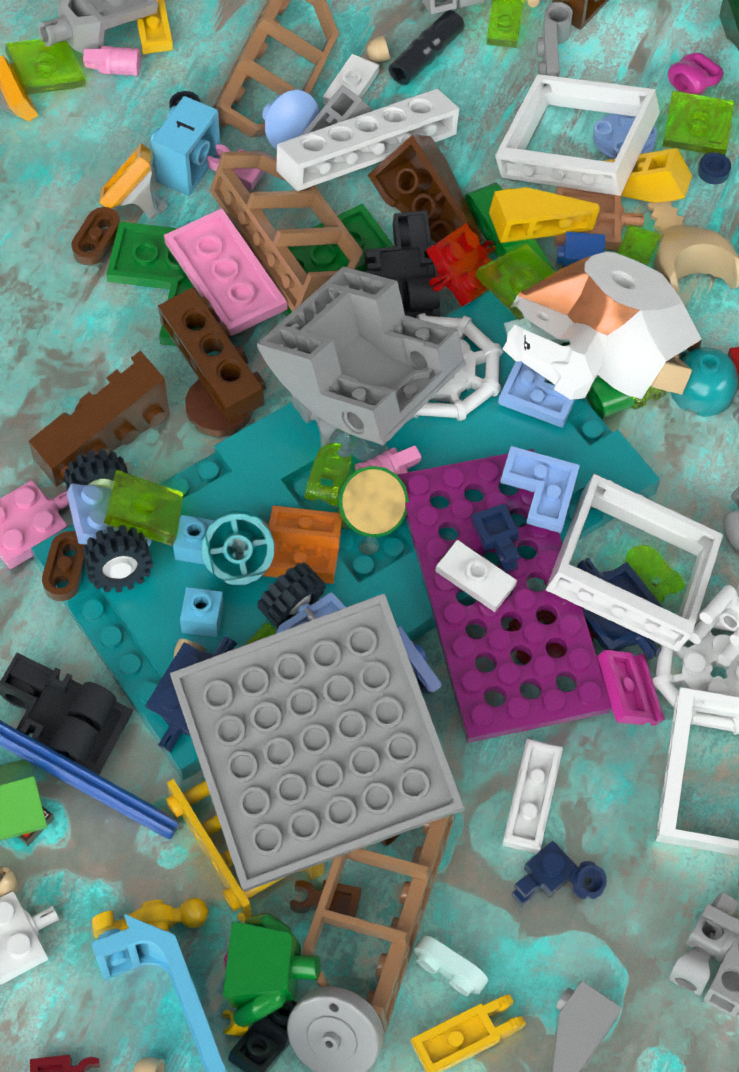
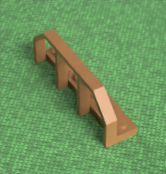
M290 0L266 1L212 107L218 110L219 126L225 128L227 124H230L251 138L266 135L265 123L256 124L231 108L232 104H238L246 90L242 87L243 82H248L251 77L278 95L296 89L254 62L255 58L259 60L268 46V43L264 41L266 36L269 38L273 37L315 64L302 90L308 94L311 93L339 35L326 0H305L313 5L326 37V42L321 51L281 26L279 21L275 19L277 14L281 16L284 13Z
M263 151L223 152L209 192L221 209L224 210L281 292L292 312L338 271L309 272L307 275L287 246L338 244L350 261L347 268L356 269L363 250L315 185L300 191L251 192L250 195L233 169L258 168L286 181L276 171L277 158ZM311 207L325 227L279 229L276 231L261 209Z
M454 814L423 826V834L427 835L423 847H416L412 862L365 849H358L334 858L302 949L303 955L314 954L324 923L391 942L388 954L382 953L378 961L376 976L380 978L376 991L370 990L366 1001L378 1014L385 1033L454 823ZM346 859L413 877L411 882L406 881L403 885L400 896V904H403L400 917L392 919L390 927L329 910ZM321 970L319 979L316 981L319 987H327L329 984Z

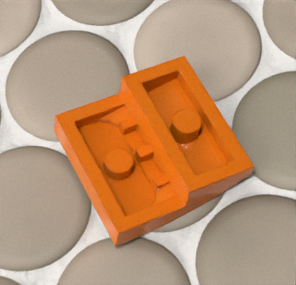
M273 506L268 526L275 540V554L270 567L262 576L278 578L281 574H286L289 568H294L296 564L305 562L325 583L334 584L343 524L339 513Z

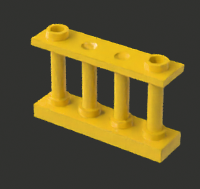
M174 779L168 781L167 786L170 796L165 798L167 805L175 818L183 817L226 888V890L222 891V894L233 912L239 909L241 913L252 916L251 905L248 899L281 879L244 892L229 870V867L234 865L229 850L220 854L209 837L222 830L218 816L215 815L201 823L191 808V805L210 795L206 780L183 793ZM324 863L299 871V873L305 871L312 881L325 873Z

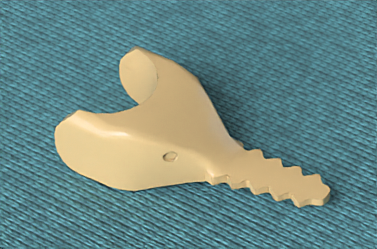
M673 201L648 202L647 209L652 211L650 218L656 221L654 228L659 231L657 238L661 241L655 257L654 270L664 275L677 294H679L678 281L682 276L687 277L690 273L696 275L699 272L723 279L732 289L739 288V256L733 245L720 233L709 229L684 225V217L677 215L678 208L672 207Z

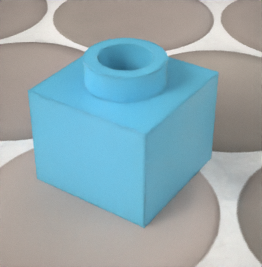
M181 515L173 544L175 560L205 565L202 558V540L208 526L214 520Z
M186 587L180 616L182 633L218 637L224 607L223 592Z

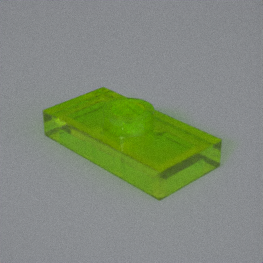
M492 0L486 45L517 48L523 0Z
M629 224L617 253L648 266L659 242L660 234Z

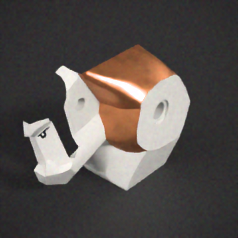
M607 251L586 257L561 268L520 292L511 307H517L526 319L557 339L569 340L570 345L561 346L514 325L508 333L507 342L503 350L515 361L523 362L555 384L554 390L570 400L585 398L597 375L616 390L642 399L665 362L685 349L689 352L695 348H700L702 339L677 292L662 273L638 261Z

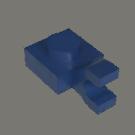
M505 503L472 514L470 522L484 551L496 549L499 564L505 573L517 570L518 564L516 560L520 558V554L512 542L518 540L519 531Z
M552 841L525 863L524 870L528 875L515 883L514 887L516 890L512 892V896L521 906L527 903L541 889L550 897L570 880L571 871L573 868H578V866Z

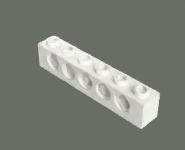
M435 89L277 144L276 171L296 191L309 188L384 161L412 135L431 136L434 142L456 135L459 107L442 92Z

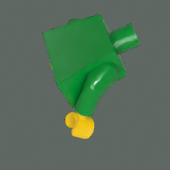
M238 913L237 920L243 923L232 922L223 998L232 1008L237 1009L235 1011L224 1010L222 1012L223 1018L231 1020L230 1026L223 1030V1034L236 1037L244 1036L248 1031L249 1025L280 1009L285 1002L293 1001L296 998L298 979H319L321 971L320 957L318 955H301V944L292 934L291 928L270 913L252 916Z

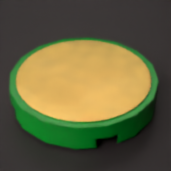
M369 466L355 470L344 479L337 496L338 512L341 520L348 529L359 536L376 538L390 534L401 525L407 515L405 503L409 502L406 486L398 475L387 468Z

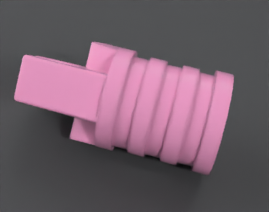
M102 46L101 49H84L83 63L85 68L98 70L101 74H122L138 77L141 68L140 48L131 49L113 46Z
M416 446L397 452L394 447L383 452L381 455L379 454L363 463L356 464L355 469L376 466L387 468L396 475L408 473L407 469L420 462L421 455Z

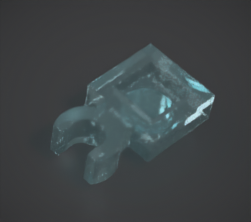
M338 428L328 439L331 443H338L342 446L337 452L339 456L349 457L352 453L359 461L372 459L389 450L386 444L381 445Z

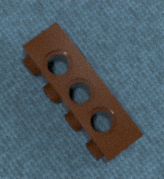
M192 287L158 305L162 326L229 424L265 405L263 391L266 390V385L257 371L251 372L247 366L248 359L240 346L234 347L229 340L231 335L223 321L217 322L213 317V308L205 296L200 298ZM196 326L203 327L200 330H191V328ZM213 351L220 352V354L215 356L208 355V353ZM231 376H234V377H237V378H238V379L235 380V381H226V380H225L226 378L231 377Z

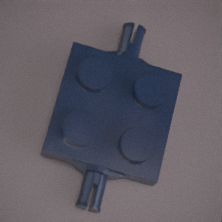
M585 558V560H582L577 565V568L663 608L628 562L612 571L602 573L598 571L590 558ZM582 607L588 630L604 650L620 651L627 646L638 644L649 660L661 652V649L658 648L653 640Z
M223 636L213 654L201 652L185 642L182 644L145 705L148 710L162 717L169 726L161 741L157 744L159 747L171 753L182 734L191 736L170 673L233 650L237 645L234 640Z

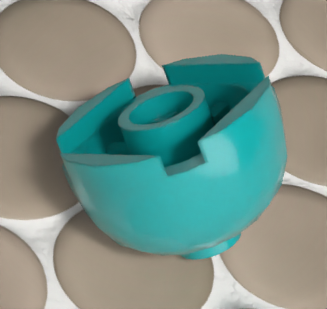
M709 347L695 348L682 355L680 360L689 366L692 372L683 394L671 392L672 399L686 412L687 408L698 412L697 416H714L727 410L733 402L739 383V375L733 361L722 351Z
M231 511L217 517L208 526L202 540V558L207 569L213 575L215 574L218 578L223 579V582L231 585H246L258 580L270 567L275 554V540L269 526L259 516L247 511Z

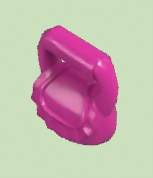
M702 53L687 54L679 62L672 64L668 70V78L674 88L690 97L702 95L707 87L718 84L724 74L723 68Z

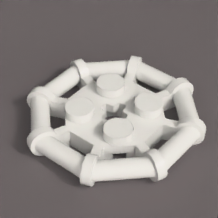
M425 313L418 314L417 319L458 330L466 365L431 399L434 401H449L450 404L427 402L414 415V418L434 416L457 418L458 421L465 420L468 413L491 396H497L501 390L499 384L500 356L503 353L502 348L481 332L471 322L472 318L470 317L449 318L426 316ZM465 335L476 346H478L481 349V351L473 352L472 350H470L469 344L465 340H463ZM486 363L484 379L475 376L476 365ZM466 388L467 391L471 388L476 390L463 401L459 399L461 392Z
M703 610L699 611L695 625L701 620L700 613ZM718 622L713 627L714 629L731 631ZM710 630L699 644H694L689 648L683 645L678 652L658 643L661 652L658 655L656 675L652 680L655 690H659L673 708L678 693L676 687L680 686L739 697V655L729 666H723L717 659L718 655L730 642V636L725 634L713 636ZM673 655L682 659L681 674H671ZM713 666L724 668L727 678L723 679L720 676L712 677ZM692 711L690 725L731 731L733 735L739 734L738 718Z

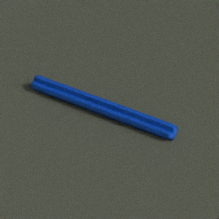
M0 720L1 747L166 839H171L177 831L180 821L174 816Z

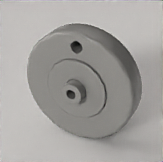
M319 987L304 994L293 1008L287 1022V1035L292 1050L299 1060L314 1072H368L375 1064L384 1044L382 1022L373 1007L354 992L339 987Z

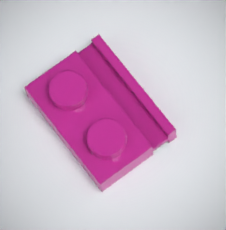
M604 650L597 656L617 723L644 725L648 722L651 723V726H656L665 720L644 654L633 656L630 652Z

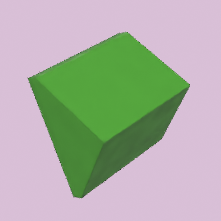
M22 759L0 765V841L48 828L32 763Z

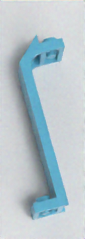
M124 914L128 929L123 931L120 929L106 931L98 937L97 941L91 942L104 981L145 965H155L164 969L169 974L205 1072H226L176 936Z

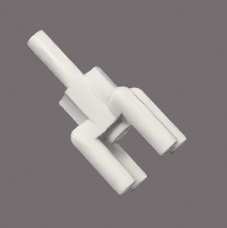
M726 585L700 613L701 620L695 625L693 633L689 638L692 643L699 644L717 622L722 623L727 629L734 631L730 636V642L717 657L719 663L723 666H729L739 655V585L736 588L731 585Z

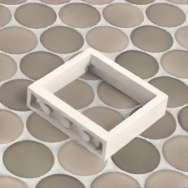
M537 74L495 155L501 178L620 196L659 116L660 110L656 89ZM548 105L636 117L614 163L525 150Z
M594 474L581 493L546 591L678 652L693 633L723 534L706 527L704 524L691 520L675 510L657 504L641 494L623 488L611 480H606ZM591 506L697 556L678 615L570 565Z
M680 687L675 699L655 841L739 856V840L676 829L692 711L739 719V697Z

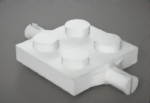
M14 891L0 897V985L48 960L40 944L39 930L59 921L52 905L31 917L21 907Z

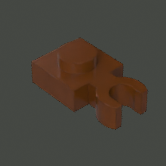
M323 880L321 890L314 889L312 884L307 881H295V891L304 892L308 897L301 902L291 900L290 909L296 913L316 910L326 880ZM338 883L329 910L356 918L361 888Z

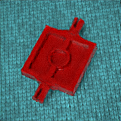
M465 223L428 248L426 252L433 261L438 273L429 282L430 287L438 283L432 290L438 292L446 286L453 293L460 306L463 307L502 278L497 272L496 265L488 257V255L495 251V245L487 248L493 242L486 240L480 245L477 235Z

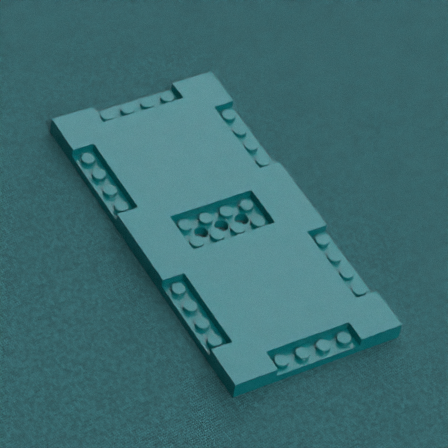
M497 287L444 316L449 318H463V316L472 318L471 322L493 343L499 344L503 351L500 356L499 384L501 390L497 396H491L468 413L465 420L458 421L457 418L434 416L413 417L384 445L362 438L355 441L352 436V439L323 452L320 429L316 420L306 423L291 402L215 444L213 454L139 495L151 537L149 550L153 562V568H150V576H143L145 582L141 585L134 582L135 588L131 590L124 586L122 587V592L116 593L115 587H112L110 592H104L103 586L97 589L94 587V583H90L85 567L78 593L73 598L62 602L157 743L161 741L169 726L162 717L148 710L145 705L173 661L174 649L178 639L195 642L206 649V653L213 654L223 636L234 640L237 643L234 647L236 649L274 635L278 630L257 608L258 600L262 598L261 595L269 590L268 586L271 583H275L278 580L277 578L261 576L258 580L246 585H231L223 582L224 580L218 578L215 574L213 575L206 565L175 560L173 544L181 515L215 520L217 517L231 511H247L259 516L269 525L273 506L339 513L338 500L331 504L324 503L320 499L324 493L332 492L338 495V490L344 479L356 470V464L363 463L379 454L381 455L383 452L394 447L397 452H400L412 446L417 447L421 459L417 465L407 469L408 472L508 454L511 446L524 450L534 449L535 453L580 465L561 533H559L562 544L581 493L594 474L606 480H611L613 483L634 493L641 494L647 499L657 493L660 478L617 429L612 432L584 398L575 399L563 428L498 404L499 396L516 362L503 350L507 342L504 323L520 319L522 316L514 307H511V303ZM465 335L463 340H465L469 344L470 350H472L473 352L481 351V349L478 346H476ZM486 363L475 366V376L484 379ZM549 380L546 381V383L555 385V384H553L552 382H550ZM466 388L461 392L459 399L463 401L476 390L471 388L467 391ZM429 400V401H428V402H430V403H445V404H450L449 401H434V400ZM343 432L335 435L330 442L338 439ZM506 484L499 486V490L504 495L511 496L518 492L514 486ZM475 489L464 493L466 499L471 502H479L484 498L482 493ZM435 496L430 500L431 505L437 509H444L449 506L448 500L442 496ZM591 506L579 540L615 519V517ZM511 515L516 527L526 525V519L522 515ZM406 516L401 525L393 532L376 538L359 536L350 529L342 527L334 584L326 583V589L323 590L324 594L318 599L320 600L332 592L347 608L385 593L396 625L402 627L411 641L434 629L435 623ZM74 524L31 547L34 560L42 573L44 572L53 539L62 532L75 531ZM449 527L442 528L438 532L440 537L447 541L455 540L458 537V533ZM365 543H371L377 546L378 551L372 555H365L359 551V547ZM521 546L517 549L520 556L524 559H532L536 556L535 550L530 546ZM68 551L65 556H73L76 552ZM489 552L482 556L495 566L499 565L496 553ZM61 582L56 587L64 588L68 583ZM186 587L223 592L224 607L218 637L182 633L180 616ZM465 591L460 592L456 596L458 602L465 606L473 605L476 602V599ZM182 734L171 753L162 749L183 781L202 770L191 736Z

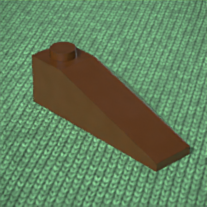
M410 136L368 174L382 199L391 207L397 208L401 213L427 210L430 237L434 242L437 243L465 223L477 235L479 243L483 241L453 172L431 136Z

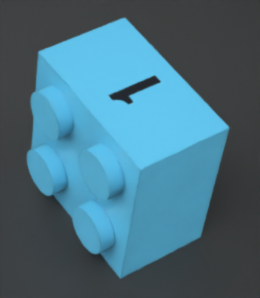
M183 96L177 106H173L170 109L167 120L160 129L157 128L153 132L150 140L156 182L188 196L191 195L209 169L207 163L208 156L218 157L215 147L217 144H221L217 109L186 96Z

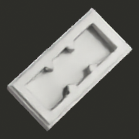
M352 54L323 95V104H327L342 84L362 99L379 74L380 65Z
M459 540L454 543L438 563L435 570L438 574L494 612H496L517 583L516 579Z

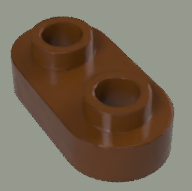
M99 207L89 213L71 243L73 256L77 262L83 265H94L104 258L115 240L120 221L119 215L115 210L109 207Z
M65 531L58 534L50 546L42 575V584L46 595L55 601H67L73 598L78 593L85 570L83 558L85 544L78 543L75 531ZM68 551L76 552L73 556H65ZM61 582L68 583L64 588L56 587Z

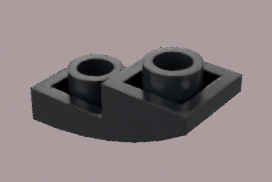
M294 1000L287 1001L280 1009L253 1023L230 1051L228 1061L244 1072H269L290 1044L287 1035V1022L297 1002Z

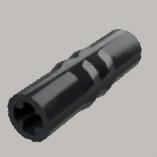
M452 10L445 11L429 28L422 31L419 37L414 39L409 47L389 65V73L394 81L401 85L409 84L437 56L441 55L444 49L464 30L465 25L461 16Z

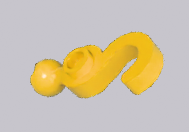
M194 897L186 899L181 903L180 907L176 908L164 904L163 900H150L142 903L140 909L130 913L128 916L169 932L168 929L176 923H182L188 928L202 926L207 920L209 910L204 901ZM113 911L99 913L91 920L93 936L96 939L102 933L112 929H120L121 931L128 929L125 918L114 921Z

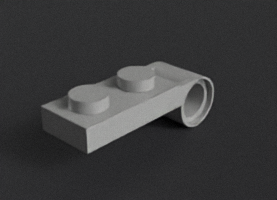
M554 2L545 9L543 37H537V56H542L543 60L538 63V74L559 77L558 44H562L569 39L573 15L571 7L565 3Z

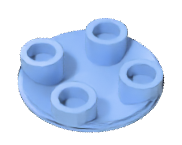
M300 89L290 90L281 94L273 103L267 104L263 109L262 116L265 120L266 137L275 149H277V144L299 137L318 115V105L310 94Z
M612 113L596 122L593 138L597 148L606 156L615 159L636 117ZM654 126L640 154L649 153L654 148L657 141V129Z

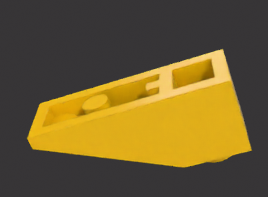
M678 148L640 154L621 193V197L652 203L685 199L693 175ZM615 159L604 160V161H606V162H613V163H614Z
M522 187L495 191L489 214L500 243L562 235L566 234V232L591 231L594 228L600 208L597 203Z

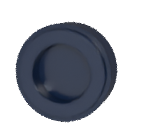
M707 153L700 159L698 175L706 183L721 184L729 177L731 162L721 153Z

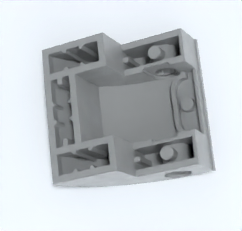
M342 267L257 343L259 352L279 381L311 412L346 433L381 445L389 441L407 421L411 420L466 365L457 329L406 316L397 281L347 267Z

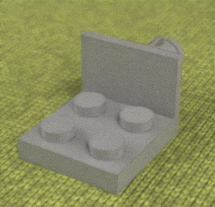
M61 0L58 8V17L40 22L38 24V33L41 41L45 42L47 47L61 41H67L74 50L84 54V49H101L106 29L157 13L158 2L156 0Z

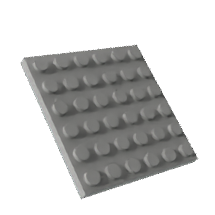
M385 593L170 673L241 888L244 892L465 810Z

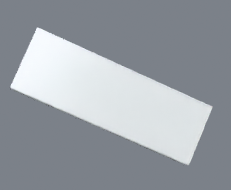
M531 739L526 740L502 846L535 854L540 852L563 747Z

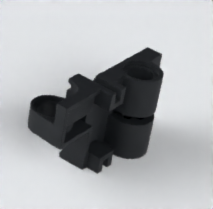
M427 210L394 213L392 226L395 247L366 249L364 252L365 265L367 264L366 271L369 274L398 282L406 316L417 318L418 314L425 313L426 316L440 317V291L435 292L432 290L438 283L431 287L429 285L430 280L437 275L435 274L434 263L426 252L428 248L433 246L431 245Z
M16 653L0 681V695L12 705L27 709L16 729L28 736L30 733L33 734V739L100 775L127 725L133 709L117 702L116 696L99 684L84 682L82 685L72 680V675L68 673L62 682L59 680L60 669L55 667L52 670Z

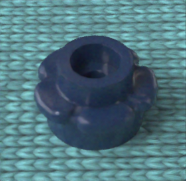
M584 861L579 864L578 868H573L571 871L570 883L573 884L572 890L577 897L581 899H586L587 897L595 899L603 893L607 884V877L604 870L596 866L594 862ZM586 877H589L591 879V882L589 884L585 883Z

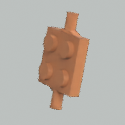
M556 187V194L599 205L600 210L593 230L577 233L606 235L605 250H620L621 232L624 226L643 227L644 213H625L621 204V195ZM566 234L555 235L554 247H558V244L564 245Z

